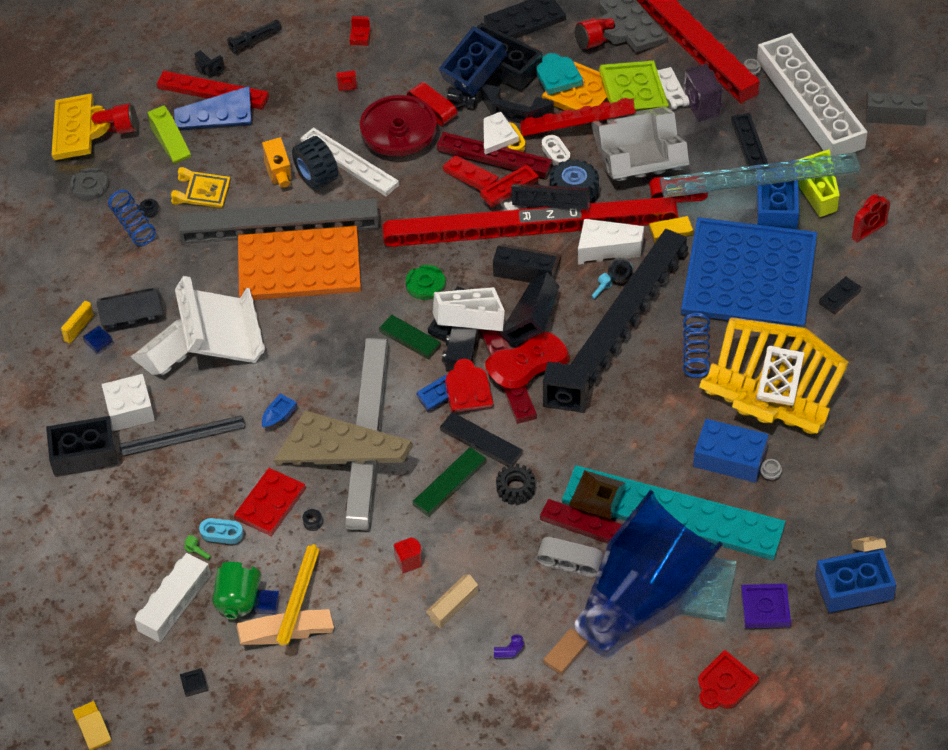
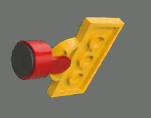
M92 93L55 100L52 142L53 159L59 160L91 154L92 140L99 138L107 131L117 132L118 134L135 132L138 128V119L134 106L131 103L105 110L103 106H94Z

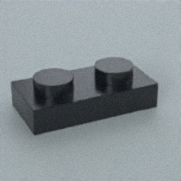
M845 276L819 299V304L835 315L861 292L862 287Z

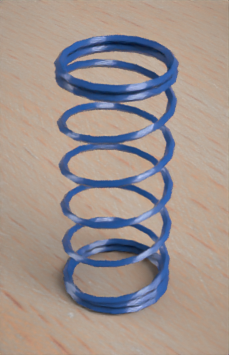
M119 190L113 193L108 200V206L124 226L133 243L141 246L151 242L156 235V229L152 224H149V219L144 217V212L139 210L140 207L138 204H135V199L131 196V193L128 190ZM123 192L129 194V197L121 199L115 208L111 206L112 200L117 194ZM129 198V200L127 201V203H125L123 206L117 208L118 204H119L121 201H123L124 199ZM134 205L138 207V210L131 212L126 218H121V214L130 210ZM138 212L142 213L143 216L134 220L131 225L125 224L127 219L134 217ZM143 218L147 220V224L140 226L135 232L130 231L131 226L137 225ZM147 227L152 228V231L146 237L135 238L138 232ZM153 232V235L147 241L142 243H138L135 241L145 239L148 236H150Z
M701 313L689 314L683 320V327L685 328L683 331V371L691 377H702L710 371V362L707 360L710 357V353L707 351L710 348V344L707 342L710 339L708 335L710 319ZM700 316L708 321L707 324L696 322L688 326L685 322L689 317ZM693 324H703V325H706V326H704V327H702V328H691V327H689V326H691V325H693ZM691 334H706L708 339L706 341H690L687 337ZM690 343H706L708 348L706 350H691L687 345ZM690 352H706L708 357L705 359H691L687 354ZM700 362L704 363L707 367L695 369L688 366V364ZM687 366L690 369L699 371L707 369V371L701 374H692L687 372L685 367Z

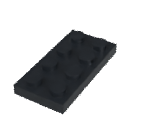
M527 0L484 16L486 25L515 39L566 20V14L556 0Z

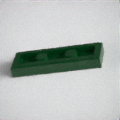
M392 314L379 327V331L428 360L441 347L440 341Z

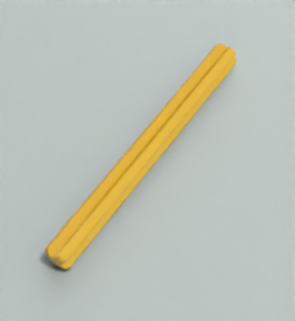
M315 544L308 545L276 638V641L281 646L284 644L288 645L318 557L319 548Z

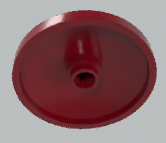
M392 95L381 98L370 104L360 118V133L366 145L378 153L389 156H404L422 150L433 140L437 130L436 115L433 109L423 100L408 95Z

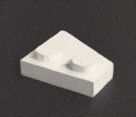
M501 112L484 118L485 154L519 142V136Z

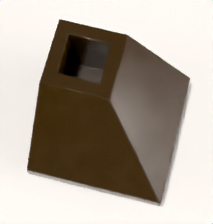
M584 470L569 506L611 519L626 483Z

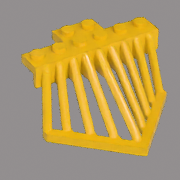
M731 317L726 328L718 365L711 364L709 374L701 380L699 388L704 389L707 394L724 397V400L733 403L732 408L737 409V412L743 415H753L760 422L772 423L778 418L783 420V423L786 425H796L803 428L802 430L806 433L815 434L819 433L825 426L830 411L827 405L844 372L847 370L849 362L807 328ZM735 329H740L743 332L732 367L729 370L726 368L734 331ZM752 331L761 332L746 371L742 375L739 373V369ZM769 334L778 335L773 346L782 348L786 337H796L789 349L793 351L799 350L803 340L806 342L802 351L804 352L801 370L812 349L816 350L797 388L794 406L764 402L756 399L762 370L757 378L753 379L752 376ZM771 356L772 363L775 362L777 356ZM822 357H825V363L807 398H802ZM792 358L788 359V361L790 362V364H791L792 361H793ZM782 362L778 369L779 372H784L788 369V366ZM832 365H835L837 369L820 402L815 403L814 401ZM793 372L790 373L787 379L789 383L793 380ZM781 379L772 382L777 390L782 381ZM768 385L764 388L765 393L773 392ZM787 389L780 394L789 397L790 390Z

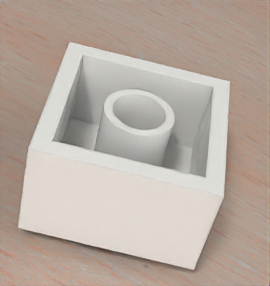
M143 374L102 384L114 431L155 421Z

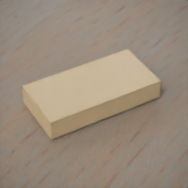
M870 536L851 541L853 549L864 552L886 548L883 538Z

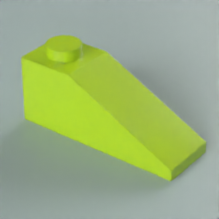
M165 105L147 112L150 128L172 162L175 164L190 158L191 153Z

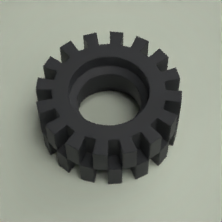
M516 463V467H512V464H509L508 469L504 466L502 472L499 471L497 473L496 490L498 497H502L503 502L508 500L509 505H512L513 502H516V505H520V501L525 504L527 499H532V495L535 494V475L530 468L526 470L525 465H522L520 468L518 463ZM514 480L524 483L520 488H511L507 484Z

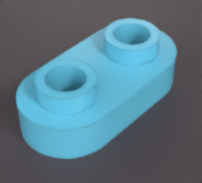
M208 518L202 521L199 526L200 535L206 541L235 544L243 538L242 526L236 521Z

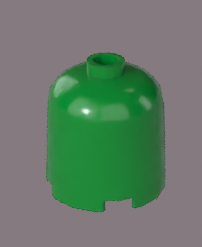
M224 562L221 568H217L212 602L215 609L224 614V617L236 619L237 617L248 615L252 611L262 576L257 568L253 566L251 570L244 568L241 562Z

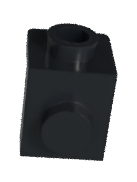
M201 50L194 53L197 70L202 71L209 78L225 69L221 55L211 60Z

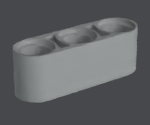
M544 537L536 560L541 565L587 577H596L604 554L599 549L553 537Z

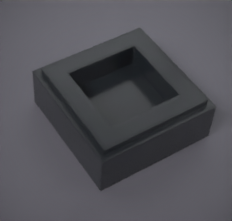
M202 668L180 674L186 697L208 691Z

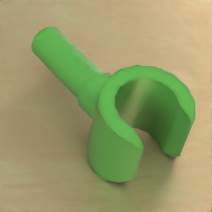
M188 535L185 540V550L189 553H198L205 559L210 560L211 555L197 546L199 540L192 535Z

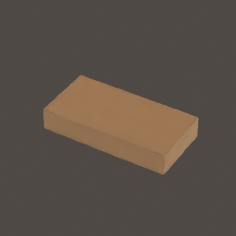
M570 628L543 659V664L562 676L588 646L589 640Z

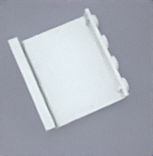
M183 276L175 288L188 352L256 363L261 354L264 353L265 346L262 342L261 329L258 325L257 313L254 309L250 288H246L242 296L236 298L193 290L191 277Z

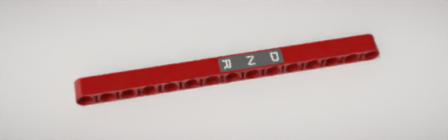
M672 197L590 203L588 210L542 207L397 219L384 222L382 230L384 244L389 247L576 232L582 231L584 219L648 226L649 223L679 218L676 200Z

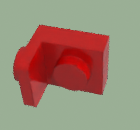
M352 16L350 45L368 46L371 32L370 18Z

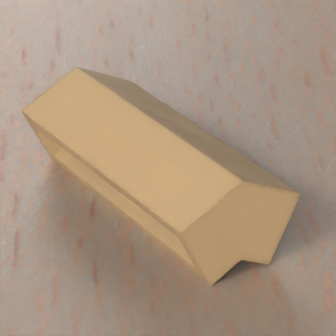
M470 574L463 575L426 611L430 616V621L441 629L478 593V584Z

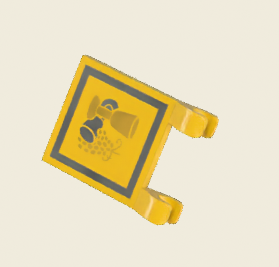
M184 167L178 169V180L182 182L190 181L186 195L177 190L171 192L172 204L188 203L223 209L230 177L192 172Z

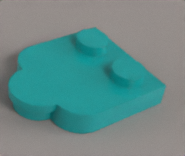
M549 53L542 58V63L537 66V76L547 95L583 85V78L572 59L568 57H560L558 54Z

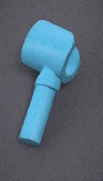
M603 273L599 277L598 282L601 285L591 295L592 299H595L604 289L611 288V277L607 273Z

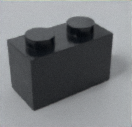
M452 326L451 334L446 336L447 350H443L442 363H445L447 372L454 370L455 363L460 359H468L473 363L477 346V329Z

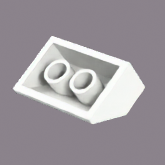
M181 319L173 322L131 356L132 359L152 375H164L172 369L171 365L173 363H179L187 357L188 349Z

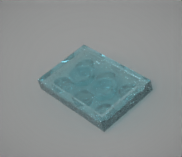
M692 553L680 614L725 622L737 561Z

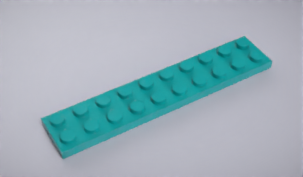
M577 465L574 467L562 498V503L569 506L584 470L626 483L612 515L613 518L772 561L775 559L786 523L785 520Z

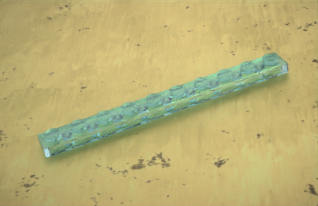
M853 152L660 178V186L663 198L857 173L860 172V165L856 153Z

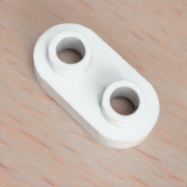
M548 135L543 138L542 150L548 159H552L554 166L559 165L562 161L570 160V152L559 137Z

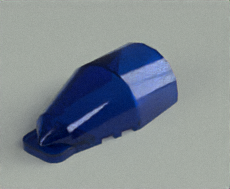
M650 489L608 542L586 606L575 621L576 632L596 649L603 652L610 651L622 637L679 601L718 553L723 544L720 541L717 544L708 542L685 527L658 502L654 492Z

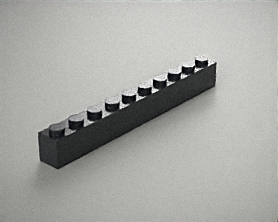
M665 228L570 365H580L589 368V390L594 383L597 384L603 370L608 369L614 354L617 355L623 341L628 340L632 328L639 324L643 312H647L652 299L657 298L660 287L668 282L671 271L677 269L680 258L685 257L687 254L686 236Z

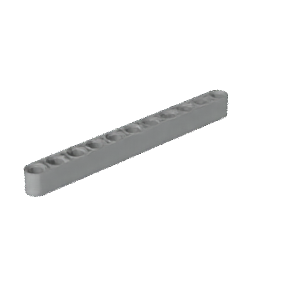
M366 338L356 425L379 431L388 340L384 338ZM352 461L346 510V529L369 530L376 461H366L359 464L356 461Z

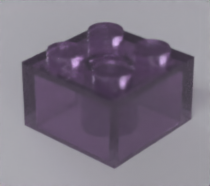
M707 64L686 69L684 93L689 98V107L698 122L720 116L723 87L721 83L717 82L713 70H710Z

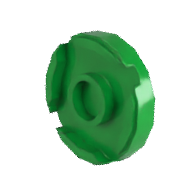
M421 265L420 268L410 270L406 276L405 284L407 292L412 297L419 300L434 299V292H443L445 290L446 279L439 268L433 265Z

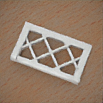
M768 346L756 399L764 402L794 406L804 352ZM772 355L780 357L775 362H771ZM788 359H797L796 365L792 366ZM784 362L789 369L780 373L775 366ZM772 369L777 375L768 379V370ZM793 372V380L789 383L784 376ZM781 379L785 386L777 390L772 382ZM766 385H768L771 388V390L773 391L772 393L764 392V388ZM787 389L790 390L789 397L780 394Z

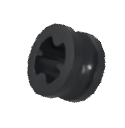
M309 509L304 512L302 516L304 527L309 531L320 529L323 524L320 511ZM312 518H316V521L313 520V522H309V519L312 520Z

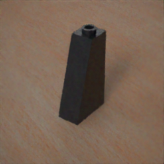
M548 272L531 280L503 326V331L500 332L512 347L545 331L559 289V285Z

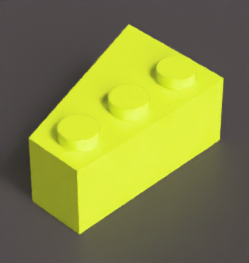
M830 149L795 160L793 169H798V186L818 216L822 217L837 212L840 195L836 177H834Z

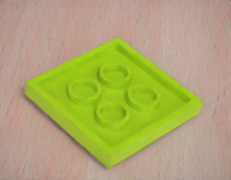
M654 61L600 65L599 72L610 103L617 102L622 98H634L635 112L664 106L669 107Z

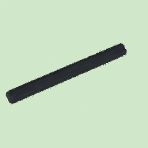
M240 415L120 443V452L122 455H128L245 427L244 418Z

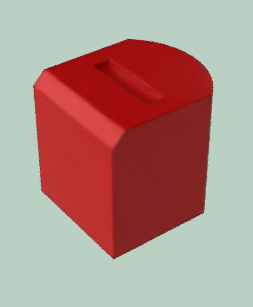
M410 537L393 545L395 559L403 574L422 566L421 545L418 540Z

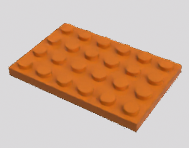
M357 226L238 235L239 298L246 288H250L253 300L361 292Z

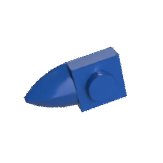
M280 393L265 410L262 417V427L274 425L281 420L286 421L298 408L297 402Z

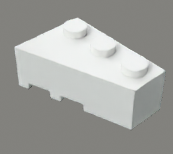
M584 219L578 246V265L584 264V261L591 260L603 262V259L607 258L629 259L641 257L644 226Z
M494 287L434 292L433 315L437 325L503 331L505 310Z

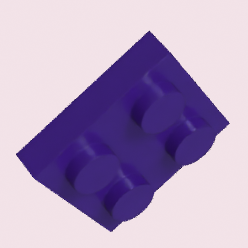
M787 583L741 585L745 628L791 626Z

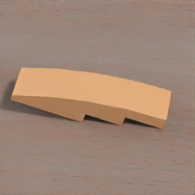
M330 610L300 611L291 639H308L310 633H332L334 626ZM285 613L237 623L236 627L240 645L279 644L276 638Z

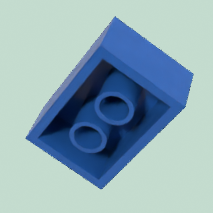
M758 168L756 180L757 225L797 229L799 218L798 169Z
M705 419L694 451L693 467L756 483L760 466L763 463L767 450L769 434Z
M883 548L817 561L815 577L828 613L894 600L897 585Z

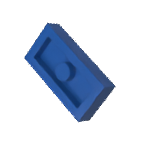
M447 374L417 391L416 396L427 411L448 400L445 386Z

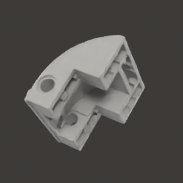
M666 106L591 122L602 164L608 175L616 181L626 180L627 176L632 175L644 177L648 172L660 174L664 173L665 169L670 168L672 170H682L684 166L689 165L687 143L677 135L675 113Z

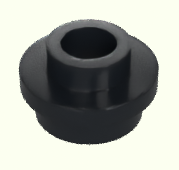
M154 199L143 200L139 205V210H142L146 217L155 216L159 210V204Z

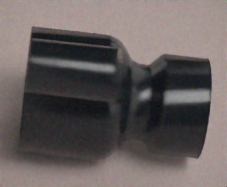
M450 87L447 100L454 104L455 107L459 108L462 105H466L467 108L474 109L476 94L471 97L461 89Z

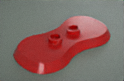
M543 332L525 341L518 348L500 350L493 353L485 361V368L492 379L499 385L506 388H520L526 385L536 374L545 371L547 362L568 364L570 354L564 343L557 336L550 332Z

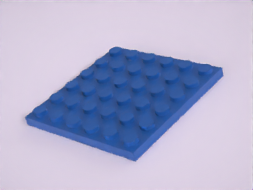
M697 217L681 314L701 313L708 318L729 320L732 317L804 328L817 232Z

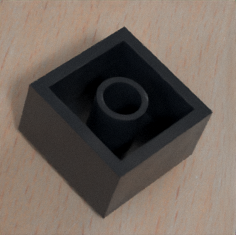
M547 362L543 378V407L585 413L589 395V368L580 365Z

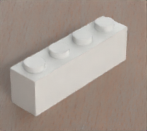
M188 553L182 559H179L170 575L163 579L159 589L151 594L146 606L136 614L135 623L138 632L161 642L211 577L208 563Z

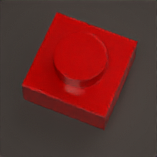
M355 70L336 73L338 91L357 89Z

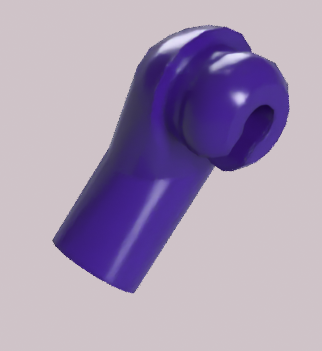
M519 634L513 635L507 647H494V658H514L524 647L523 637Z

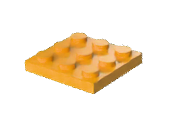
M576 62L574 64L583 78V85L547 95L545 91L542 95V98L554 101V106L572 111L584 106H598L608 101L600 72Z

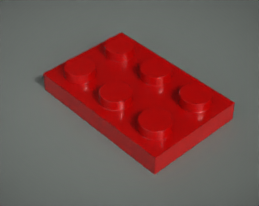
M268 468L235 512L234 518L272 537L306 490V486L300 481Z

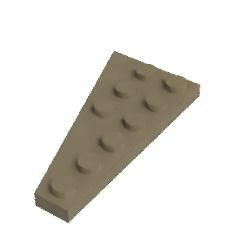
M304 411L273 461L276 465L291 462L294 465H302V462L346 464L347 461H356L357 464L365 463L366 461L403 463L413 444L408 439Z

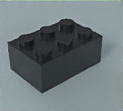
M110 416L46 426L49 461L54 475L118 465L115 435Z

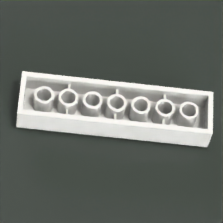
M792 33L758 44L757 61L823 151L830 149L831 160L865 148L867 139L866 129Z

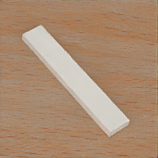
M314 127L300 138L301 142L313 136H318L333 153L338 167L386 197L399 186L397 179Z

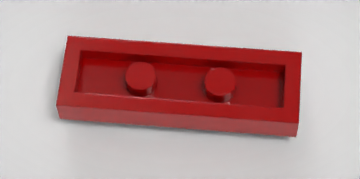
M456 155L442 166L443 172L479 190L499 180V176Z
M526 164L480 190V197L491 207H494L512 197L511 186L513 184L533 185L539 181V175Z

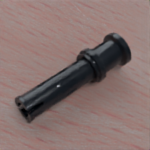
M274 20L250 32L243 31L236 37L227 38L228 46L233 53H236L238 49L245 46L250 47L254 41L281 31L282 26L279 20Z

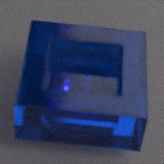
M97 326L83 336L84 342L96 353L113 342L112 337L100 326Z
M258 590L253 607L254 613L276 615L280 596L279 591Z

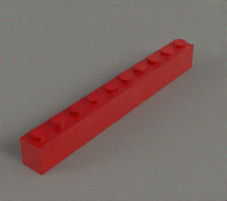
M637 0L644 10L740 104L758 95L759 79L744 64H741L734 54L730 53L722 43L717 41L711 32H708L699 21L691 16L690 12L685 10L677 0Z

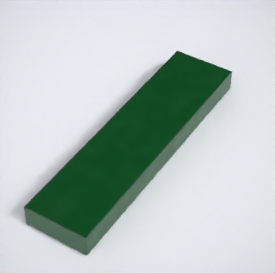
M469 447L413 500V506L430 517L486 463V457Z

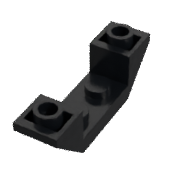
M483 84L481 87L482 100L491 115L501 112L506 120L520 124L526 118H539L549 113L554 115V101L536 97L532 106L529 107L501 100L500 87Z

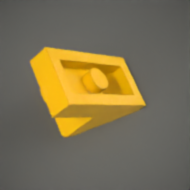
M94 701L72 710L89 750H94L112 742L101 713Z

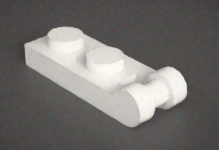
M672 68L657 70L669 109L675 110L679 106H689V98L685 95Z

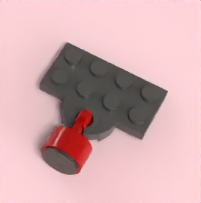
M637 0L600 1L598 8L604 14L601 19L596 20L592 18L581 21L575 27L576 41L585 50L600 46L604 41L611 40L612 44L627 41L635 52L665 44L668 41V36Z

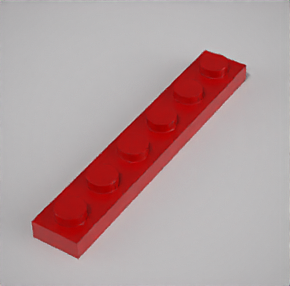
M164 70L156 83L157 89L206 99L245 88L243 86ZM250 88L251 108L263 110L269 98L268 91Z
M622 98L612 103L603 102L593 107L584 106L573 111L564 110L554 115L549 113L539 118H526L524 121H521V134L526 136L635 113L634 98Z

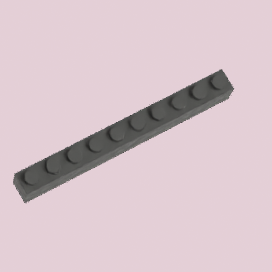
M377 198L179 213L181 244L238 240V235L348 226H357V231L379 229Z

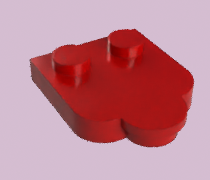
M877 194L870 196L855 215L852 239L856 243L887 225L890 202L884 196L880 197Z
M468 359L458 360L454 365V370H451L445 378L451 413L492 408L493 401L486 372L482 368L475 367Z
M724 650L698 677V684L701 690L699 694L700 704L706 709H715L719 706L725 709L733 708L759 683V677Z

